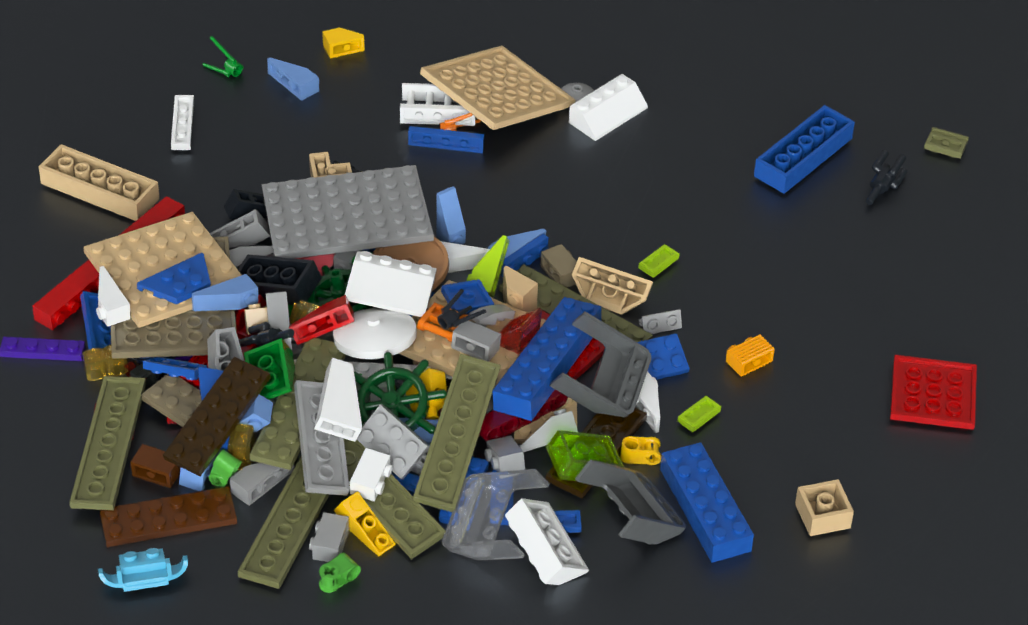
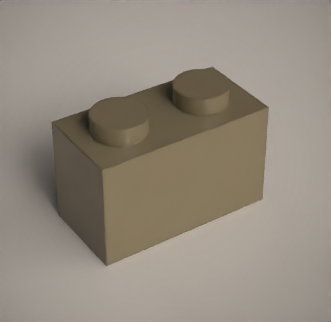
M560 244L541 252V267L552 280L566 288L576 284L572 273L577 261L572 257L569 250H566Z

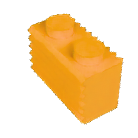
M761 334L755 337H748L743 343L729 347L726 354V362L742 377L772 362L774 347Z

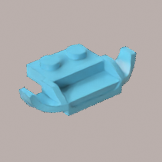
M150 548L142 552L130 551L119 555L120 566H116L117 574H106L102 568L98 569L100 579L106 585L114 588H124V592L169 585V580L178 578L185 572L188 566L187 555L183 556L179 564L171 566L170 559L164 557L163 548Z

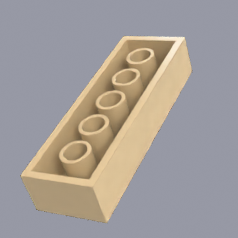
M62 144L39 166L41 184L134 221L148 212L160 199L157 181Z

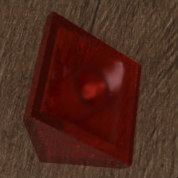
M541 308L512 319L499 332L501 333L500 347L520 354L540 329Z

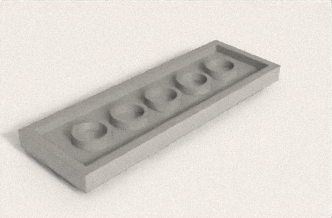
M296 380L294 390L305 492L347 496L350 488L344 438L314 429L323 383Z

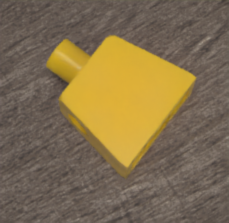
M428 368L419 376L428 392L445 390L447 392L445 372ZM412 385L406 392V396L419 394L415 386ZM446 397L429 400L430 404L426 419L439 420L438 411L443 408ZM419 402L410 404L413 412L416 411Z

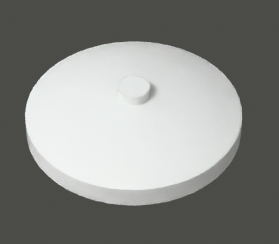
M370 308L354 312V322L333 330L336 348L348 356L360 359L384 358L386 352H390L392 356L410 347L417 336L416 323L410 315L382 308Z

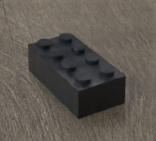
M248 254L238 268L241 275L247 274L257 285L258 295H261L265 301L266 293L286 291L288 305L304 306L322 279L314 260Z

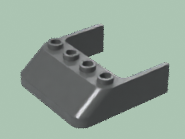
M585 311L572 322V325L600 341L605 348L591 389L565 373L560 374L550 383V387L594 413L627 417L636 407L651 362V354L644 346Z
M590 459L575 478L577 482L604 488L607 491L608 497L618 504L620 512L629 518V522L619 533V536L622 538L656 545L680 535L687 527L651 480L640 471Z

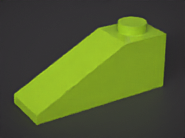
M504 235L473 268L472 274H469L467 277V281L480 279L490 297L495 295L510 242L508 237Z

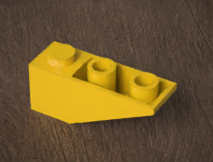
M358 491L342 501L334 510L337 515L349 517V531L378 557L396 545Z

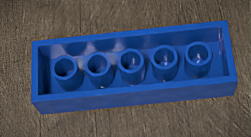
M824 105L756 159L754 177L785 194L852 139L855 121Z
M702 443L662 452L660 471L711 563L752 552L754 534Z

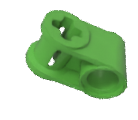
M223 449L213 462L209 475L210 482L217 488L225 487L229 478L237 472L242 461Z
M341 553L320 567L319 574L321 579L319 581V588L326 593L335 592L346 583L353 581L359 575L361 567L346 553Z

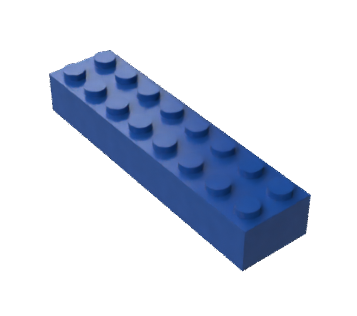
M564 297L492 390L493 410L532 421L555 390L550 387V383L560 374H567L593 338L573 326L572 322L585 311L602 321L601 306Z

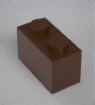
M144 444L141 445L130 461L132 476L171 488L179 477L181 467L165 460L163 457L165 451Z

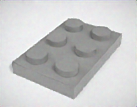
M380 404L363 425L357 437V440L365 448L390 455V465H393L392 472L400 479H404L430 447L383 404Z

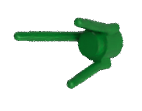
M211 36L210 39L225 54L228 60L224 63L225 70L203 63V66L222 73L227 77L230 75L233 77L239 76L243 71V65L233 58Z

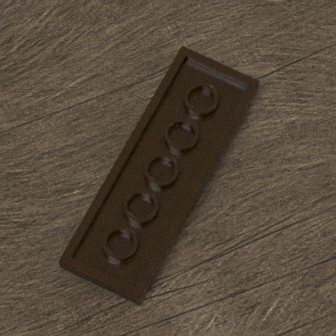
M234 357L163 454L164 459L201 477L270 380V373Z
M637 408L627 417L597 413L546 474L545 481L583 498L593 485L577 482L575 479L590 459L611 464L621 451L623 439L636 433L647 419V413Z

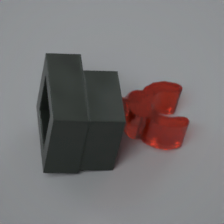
M131 361L124 365L128 370L125 373L127 377L146 379L145 391L157 382L155 373H152L151 370L143 369V363L137 367Z

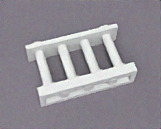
M402 83V100L407 101V104H400V123L440 125V123L445 122L444 120H450L470 113L463 106L452 105V102L456 101L439 90L434 84ZM414 101H426V104H414ZM433 101L444 102V105H433ZM472 115L455 122V125L475 126V116Z

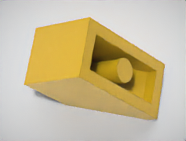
M343 28L323 31V46L330 58L364 51V35Z

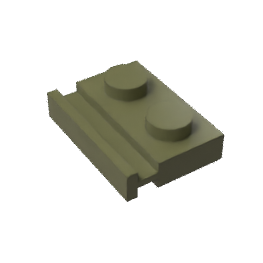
M932 127L924 149L961 159L969 137Z

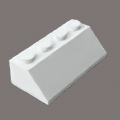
M621 74L570 105L569 123L596 141L647 109L648 105L636 82Z
M521 498L505 514L509 527L516 533L519 544L526 550L529 561L536 567L539 578L545 584L561 585L589 571L549 502Z

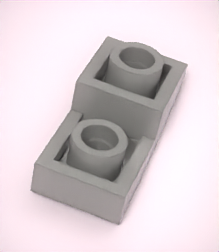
M497 304L478 308L468 315L485 309L486 313L471 320L475 321L476 324L486 327L487 325H496L497 320L505 321V318L514 319L516 311L506 305Z

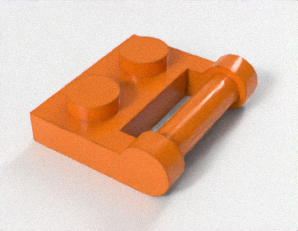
M434 302L419 319L417 329L421 331L427 330L447 338L452 343V334L457 327L452 326L450 328L451 331L437 326L439 325L437 317L442 314L441 309L445 306ZM463 314L459 317V319L464 318L468 315Z

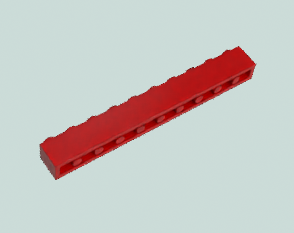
M166 196L121 234L185 214V206ZM87 260L32 305L35 321L54 330L82 306L80 296L83 291L98 293L99 273L90 260Z

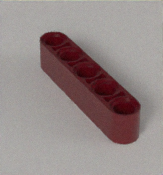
M554 390L532 421L493 410L485 415L479 435L486 441L505 437L538 420L549 412L561 408L567 402L568 397Z

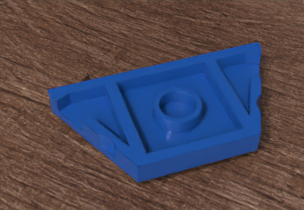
M203 253L137 282V289L139 291L147 289L153 292V296L166 299L174 304H179L192 298L193 292L211 286Z

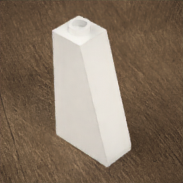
M332 358L326 369L314 429L355 442L362 430V422L353 364Z

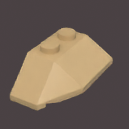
M581 257L578 258L572 273L581 296L608 311L620 315L645 302L653 284V281Z

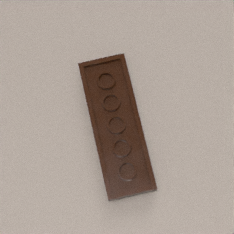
M229 486L115 506L114 510H100L107 547L237 524Z

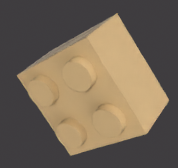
M839 479L798 487L795 505L809 536L851 528L854 511Z

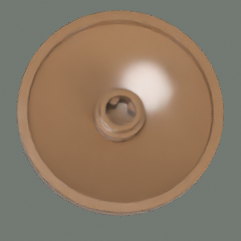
M435 237L434 241L376 248L372 253L378 256H389L396 260H408L414 264H427L432 268H437L432 291L444 281L449 271L447 250L442 242Z

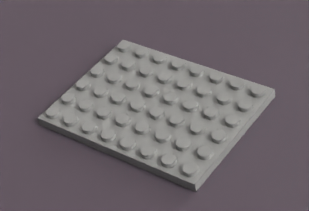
M416 165L262 184L274 257L295 259L434 241V234Z

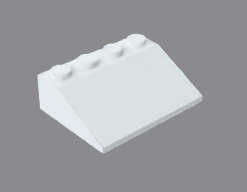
M357 251L345 295L350 302L422 317L428 307L437 268H432L427 264H414L408 260H396L385 255L378 256L368 251Z

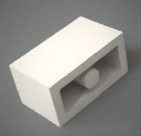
M365 448L350 480V494L353 495L358 491L362 498L375 502L377 495H381L384 490L385 478H389L392 472L393 465H390V455Z

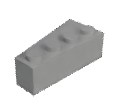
M235 327L216 329L207 339L208 368L224 371L234 357L245 361Z

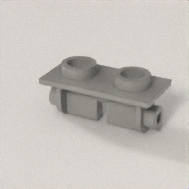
M681 309L642 316L639 319L640 327L643 326V330L650 334L682 328Z

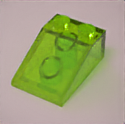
M558 430L546 446L560 480L576 481L575 478L590 459L624 467L611 437L607 435Z

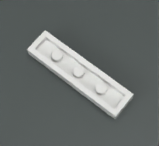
M175 95L171 150H191L194 95Z

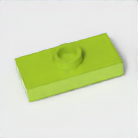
M664 244L642 260L638 268L654 278L678 260L680 253Z
M704 396L680 414L677 421L691 432H694L721 412V406L708 396Z

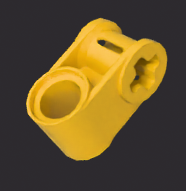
M625 437L622 441L621 461L626 464L656 465L660 463V440L656 437Z

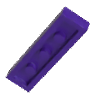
M3 336L0 357L82 361L86 345L85 341Z

